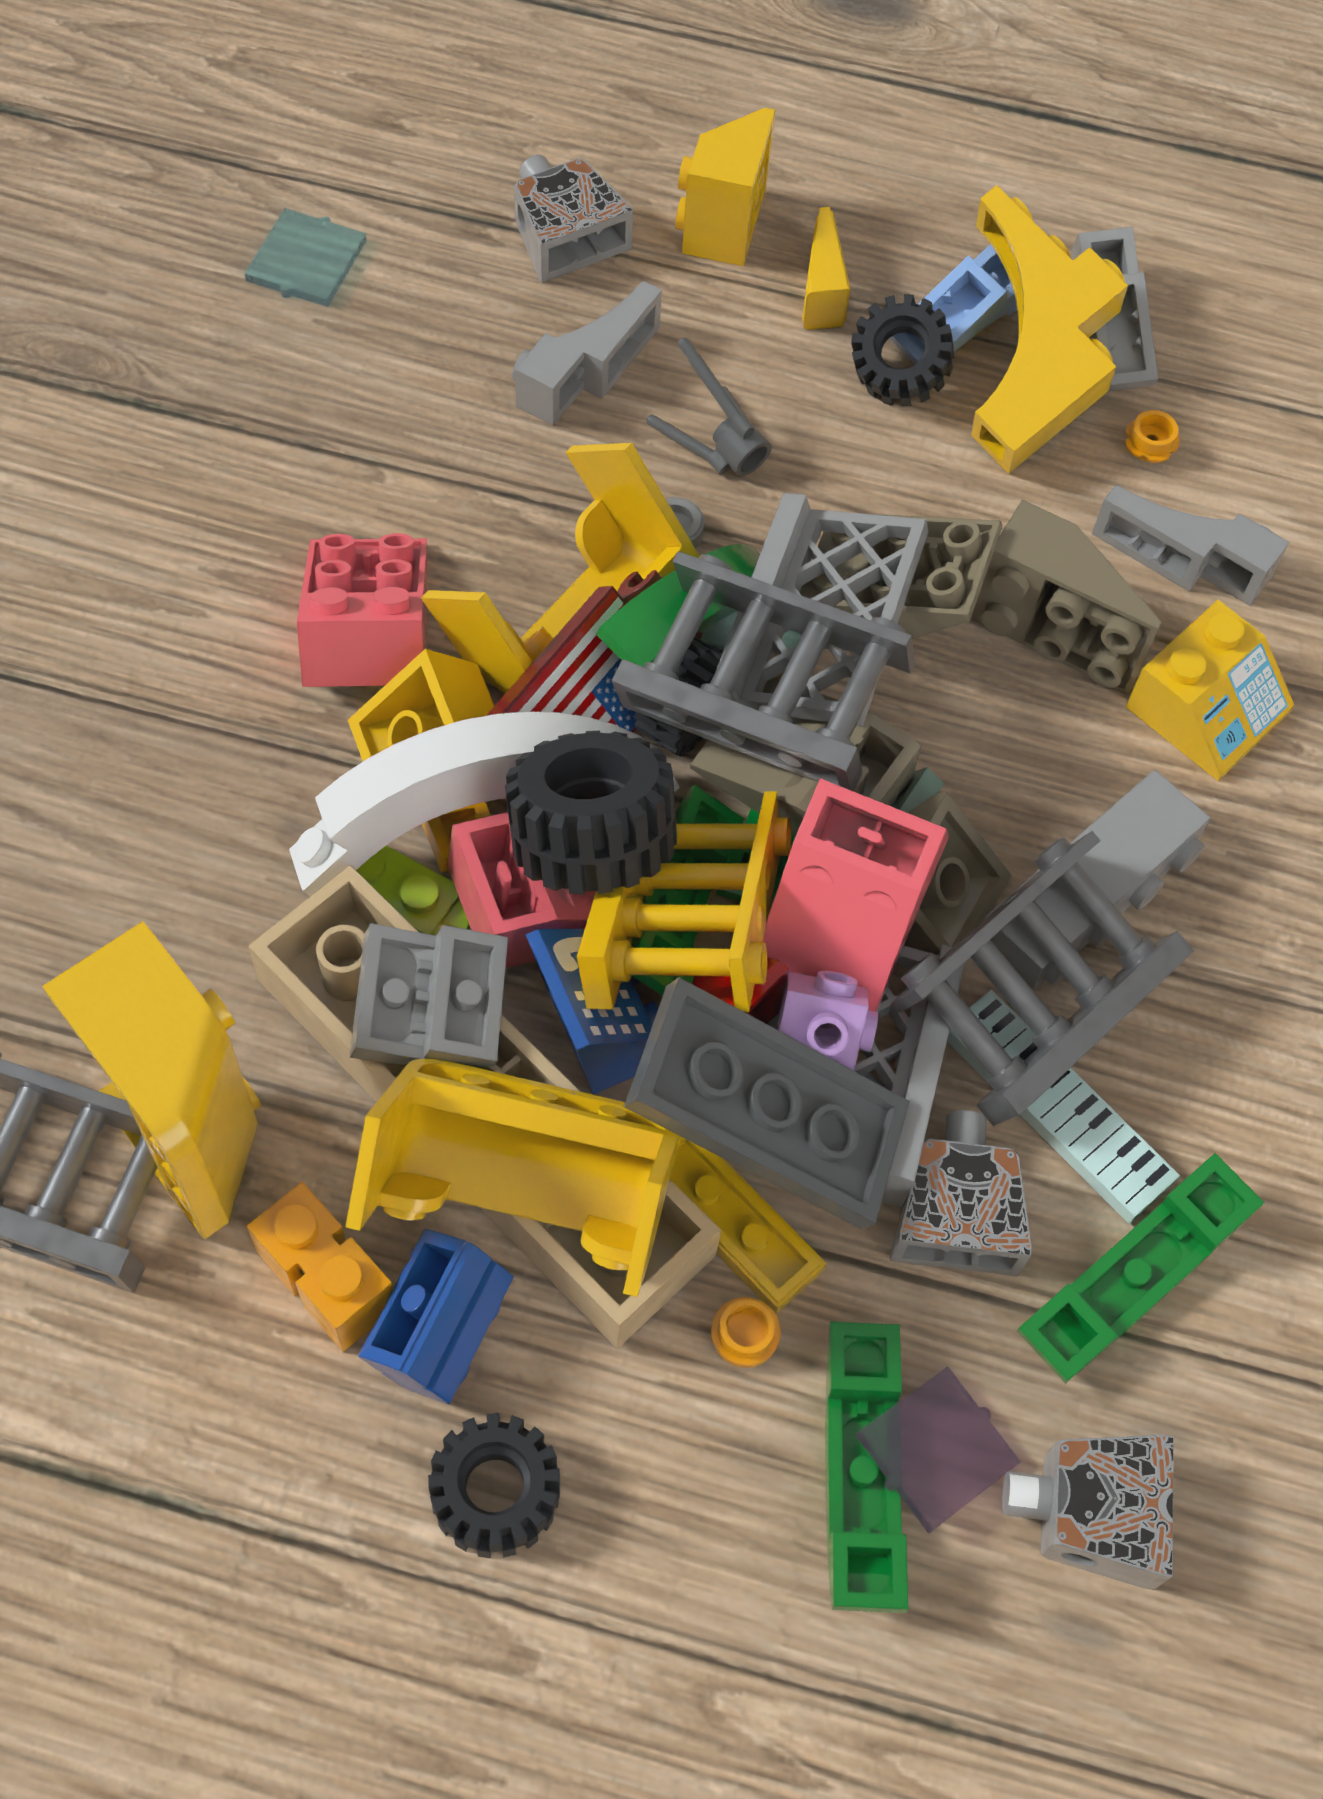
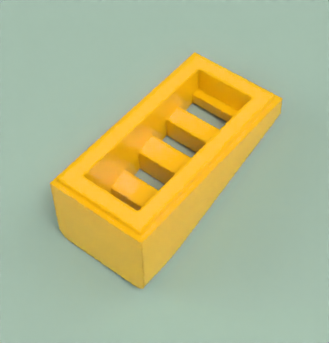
M830 207L819 208V214L815 221L802 315L803 327L807 330L843 327V323L846 322L851 288L834 213Z

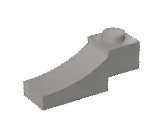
M1133 227L1079 233L1072 247L1073 260L1090 247L1102 260L1108 259L1116 264L1124 276L1125 283L1128 285L1120 313L1091 336V339H1097L1108 349L1113 358V363L1116 365L1109 391L1154 386L1158 380L1145 275L1144 272H1139Z
M642 281L620 304L588 325L558 337L545 333L531 351L526 349L520 354L514 365L512 378L515 381L516 407L554 426L582 390L602 399L660 328L662 289Z
M1117 484L1105 497L1092 531V535L1189 592L1201 577L1249 606L1252 605L1273 577L1290 543L1273 533L1269 528L1257 524L1240 513L1234 520L1196 516L1151 502Z

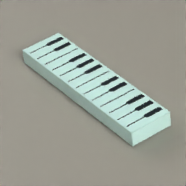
M992 990L970 1007V1010L1011 1058L1019 1056L1024 1061L1038 1048L1032 1041L1035 1033ZM950 1027L947 1042L987 1081L991 1075ZM1072 1068L1067 1070L1021 1114L1037 1133L1128 1224H1131L1180 1177Z

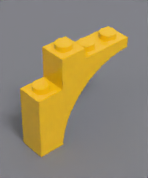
M996 185L980 198L976 228L991 244L1010 279L1018 312L1019 338L1016 353L999 386L984 405L975 411L971 436L1009 474L1109 391L1116 365L1113 363V358L1108 349L1097 339L1090 340L1089 337L1120 313L1128 285L1125 283L1124 276L1116 264L1108 259L1102 260L1090 247L1072 260L1064 243L1054 235L1048 236L1033 221L1029 209L1021 200L1016 197L1010 198Z

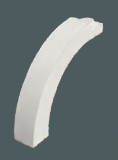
M517 712L458 721L398 742L366 759L339 777L315 797L322 819L314 827L306 830L289 849L302 892L312 896L348 866L351 865L357 870L384 846L407 831L433 818L473 804L506 798V775L509 769L516 767L515 760L523 753L533 752L534 746L543 741H553L558 739V736L564 734L586 733V731L600 730V733H611L614 731L626 733L628 738L642 737L617 725L589 717L555 712ZM650 743V748H658ZM673 775V780H674V792H675V791H676L677 789H679L680 787H679V785H678V783H677V781H676V779H675V777H674V775Z

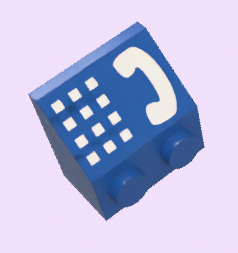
M585 929L534 930L526 934L527 940L546 989L593 1095L633 1078L658 1011L655 1001L642 1004L634 985L641 983V981L631 976L629 982L620 983L614 1009H586L577 961V954Z

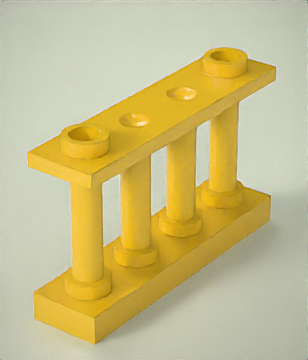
M764 791L757 824H676L677 845L674 846V849L752 850L749 863H661L660 872L653 877L640 878V884L628 889L624 887L614 888L611 893L598 894V891H596L577 954L586 1009H614L620 983L629 982L631 975L731 976L734 1006L743 1012H749L754 985L764 984L766 981L767 948L765 942H763L780 856H789L792 844L791 820L789 817H780L777 791ZM654 889L743 890L740 905L643 904L644 896H652ZM643 931L734 932L730 949L633 948L631 946L632 939L640 938Z

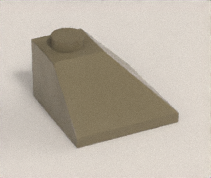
M947 792L935 794L908 812L911 815L946 828L949 835L904 946L935 955L939 954L942 944L954 947L985 919V916L993 910L1012 876Z

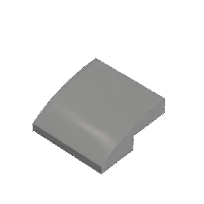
M370 923L364 935L349 1058L407 1065L410 1061L416 1059H440L472 1067L494 1066L498 1055L508 937L442 925L435 936Z

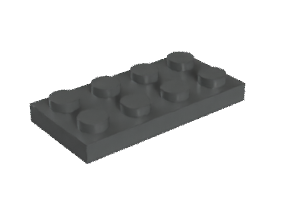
M679 977L665 988L624 1108L862 1229L876 1223L910 1101Z

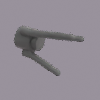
M681 338L679 340V347L728 417L717 427L713 434L716 449L709 448L655 415L647 417V424L708 461L719 475L732 468L737 475L746 476L764 463L771 452L772 444L749 421L736 399L733 398L727 387L719 383L687 338Z

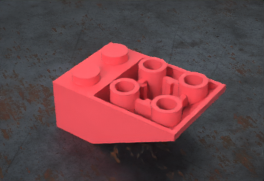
M392 533L384 535L380 539H354L346 534H330L321 539H310L297 616L302 687L385 686L424 649H427V606L421 599L427 592V538L413 539L407 534Z
M820 778L793 842L766 922L763 942L766 944L767 957L780 960L789 968V972L817 977L819 971H835L847 974L858 981L857 986L867 988L868 1010L877 1012L949 838L947 829Z
M508 812L452 825L447 867L471 930L508 937L505 968L536 961L526 934L534 930L585 929L596 891H587L584 895L569 894V889L562 888L555 891L543 887V880L532 881L524 874V868L518 867L514 859Z

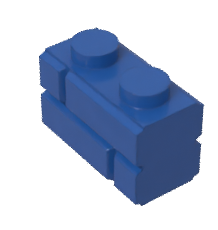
M426 1228L423 1230L410 1255L411 1258L408 1264L405 1265L358 1357L376 1370L383 1372V1375L399 1386L450 1405L459 1385L468 1374L469 1365L490 1323L500 1310L501 1301L514 1276L498 1263L492 1261V1258L476 1245L466 1240Z

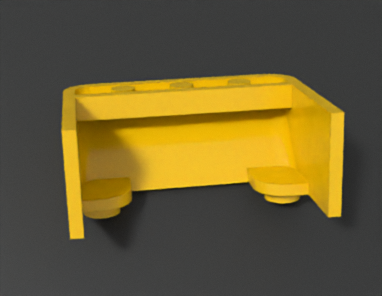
M633 443L572 445L565 452L594 499L580 515L575 529L577 547L589 567L521 638L514 628L503 619L486 592L428 590L421 597L464 660L477 663L484 681L505 694L532 664V660L521 645L542 626L554 638L598 587L613 586L618 591L625 578L632 572L637 571L643 579L652 570H657L663 578L675 570L673 560L678 551L696 558L700 557Z
M142 921L42 987L112 1081L98 1091L127 1101L156 1163L157 1170L154 1175L195 1230L205 1240L229 1222L258 1126L254 1111L261 1107V1103L251 1086L242 1076L231 1040L226 1030L235 1025L231 1013L211 988L202 994L199 993L146 923ZM122 1130L134 1148H136L141 1136Z
M412 1060L365 1117L345 1228L360 1231L377 1206H382L385 1213L398 1219L420 1220L425 1217L426 1213L440 1209L446 1199L582 1231L581 1245L592 1254V1260L608 1269L628 1270L623 1294L638 1297L651 1257L676 1155L679 1135L624 1108L625 1102L446 1060Z

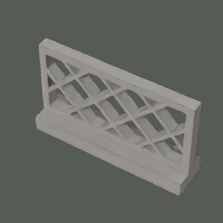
M783 493L752 578L801 595L799 591L803 584L824 573L833 584V587L811 599L829 606H834L845 600L854 611V615L871 620L873 617H883L898 624L929 532L926 519L815 510L810 509L807 495ZM821 531L846 533L850 540L825 554L816 546ZM887 538L907 539L904 548L884 559H881L872 548ZM862 553L871 566L843 580L834 567ZM882 579L890 588L889 594L864 607L855 594ZM738 611L719 664L745 614ZM771 622L768 623L733 693L737 703L756 710L760 706L768 705L773 693L763 692L766 681L785 671L796 648L795 646L788 650L782 642L784 633L790 629ZM827 643L824 649L828 648L838 663L809 678L791 717L829 722L839 701L825 700L820 691L847 676L851 677L861 655L854 653L847 656L842 648ZM877 683L857 723L858 726L864 725Z
M942 944L939 954L933 955L939 960L953 947ZM904 946L896 965L911 969L930 953ZM965 962L945 979L957 994ZM887 987L877 1009L878 1019L889 1014L903 1035L902 1042L882 1052L879 1051L873 1042L870 1052L862 1050L867 1059L857 1063L854 1071L864 1075L875 1070L888 1090L910 1101L881 1202L902 1208L915 1181L950 1026L926 998L911 1006L908 1016L904 1011L898 1013L890 1003L900 994L894 996ZM897 1059L895 1072H893L888 1063Z

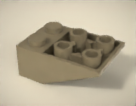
M1023 499L998 538L971 616V620L983 625L990 632L1013 639L1037 651L1042 657L1050 661L1067 665L1091 677L1099 685L1114 688L1127 695H1130L1162 623L1076 524Z
M872 514L926 519L929 532L898 624L905 629L906 633L910 634L912 639L969 622L1003 527L1001 521ZM823 532L818 548L825 554L850 540L846 533ZM887 538L872 548L881 559H884L904 548L907 539ZM860 553L834 568L842 579L846 580L871 565ZM823 573L803 584L799 593L811 599L833 587V584ZM881 579L855 595L864 607H867L887 596L890 588ZM845 600L832 606L854 614V611Z
M774 677L766 681L763 692L774 693L780 679ZM821 694L825 700L839 701L838 699ZM868 710L864 725H856L850 737L854 747L858 749L863 771L854 792L891 806L914 775L922 744ZM791 717L795 725L817 732L819 728H826L829 723L826 721ZM708 740L690 764V769L759 814L764 791H777L780 817L790 818L792 835L794 837L797 835L818 784L817 781Z

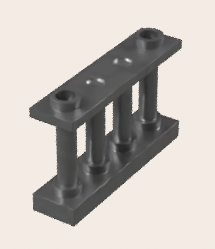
M678 551L673 560V565L682 590L688 592L653 662H646L644 667L622 659L612 679V683L623 707L819 782L821 778L854 792L863 771L858 749L854 747L850 737L885 664L911 673L915 665L912 636L907 634L905 629L899 624L887 618L873 617L871 620L735 572L727 563L714 556L701 555L699 558ZM712 601L745 613L710 684H702L701 688L679 681L676 672ZM771 622L801 633L802 636L768 705L760 706L756 710L737 703L733 693L768 623ZM828 643L861 655L827 727L819 728L817 732L795 725L791 715L826 644Z
M1093 831L1072 844L1063 836L1044 850L1034 860L1035 864L1041 869L941 959L937 960L930 953L901 977V980L908 988L890 1003L900 1013L926 998L991 1075L987 1082L992 1086L993 1090L976 1106L993 1126L1021 1115L1194 952L1178 931L1156 942H1153L1148 935L1141 938L1078 864L1077 861L1101 841ZM1057 879L1121 954L1118 961L1124 968L1111 980L1106 975L1099 977L1034 901ZM1015 918L1079 994L1075 1000L1081 1008L1068 1020L1063 1015L1058 1017L1053 1015L990 940L1012 919ZM970 957L1035 1033L1032 1041L1038 1048L1024 1061L1019 1056L1011 1058L945 980Z
M0 1052V1089L16 1094L0 1127V1192L43 1103L78 1115L37 1205H28L25 1213L3 1207L2 1204L5 1199L0 1196V1247L135 1293L145 1267L128 1250L131 1241L126 1237L157 1170V1166L127 1101L1 1059L2 1053ZM107 1124L140 1135V1140L101 1226L92 1227L89 1235L65 1228L68 1220L63 1217L64 1211L104 1125Z

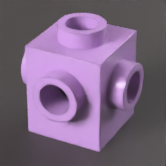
M788 971L776 1029L854 1071L859 1050L870 1052L872 1049L878 1023V1012L868 1010L867 988L857 986L858 981L847 974L835 971H819L817 977Z

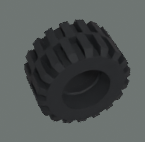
M600 730L586 731V733L581 734L569 733L558 736L556 740L543 741L535 745L533 752L523 753L515 760L516 767L509 769L506 775L507 785H505L514 859L517 866L523 867L524 874L532 881L543 880V887L555 891L562 888L569 889V894L584 895L587 891H598V894L611 893L614 888L618 887L628 889L640 884V878L656 875L661 871V863L669 862L674 855V846L677 845V825L673 770L671 763L666 762V755L659 748H650V742L640 737L628 738L626 733L615 731L611 733H600Z

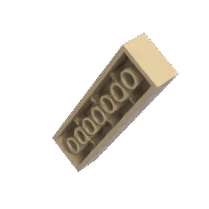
M350 865L248 945L258 981L377 1102L406 1065L349 1058L364 935L370 923L414 932L418 931ZM501 1014L497 1062L494 1066L476 1068L579 1091ZM669 1179L651 1257L639 1295L635 1297L623 1294L628 1270H612L595 1263L592 1260V1254L581 1245L582 1231L479 1207L616 1349L626 1342L716 1257L721 1229Z

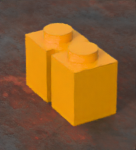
M302 1181L249 1223L247 1229L257 1254L295 1297L298 1294L300 1295L303 1307L338 1348L345 1352L373 1328L393 1290L392 1282L352 1237L347 1240L345 1239L341 1224Z

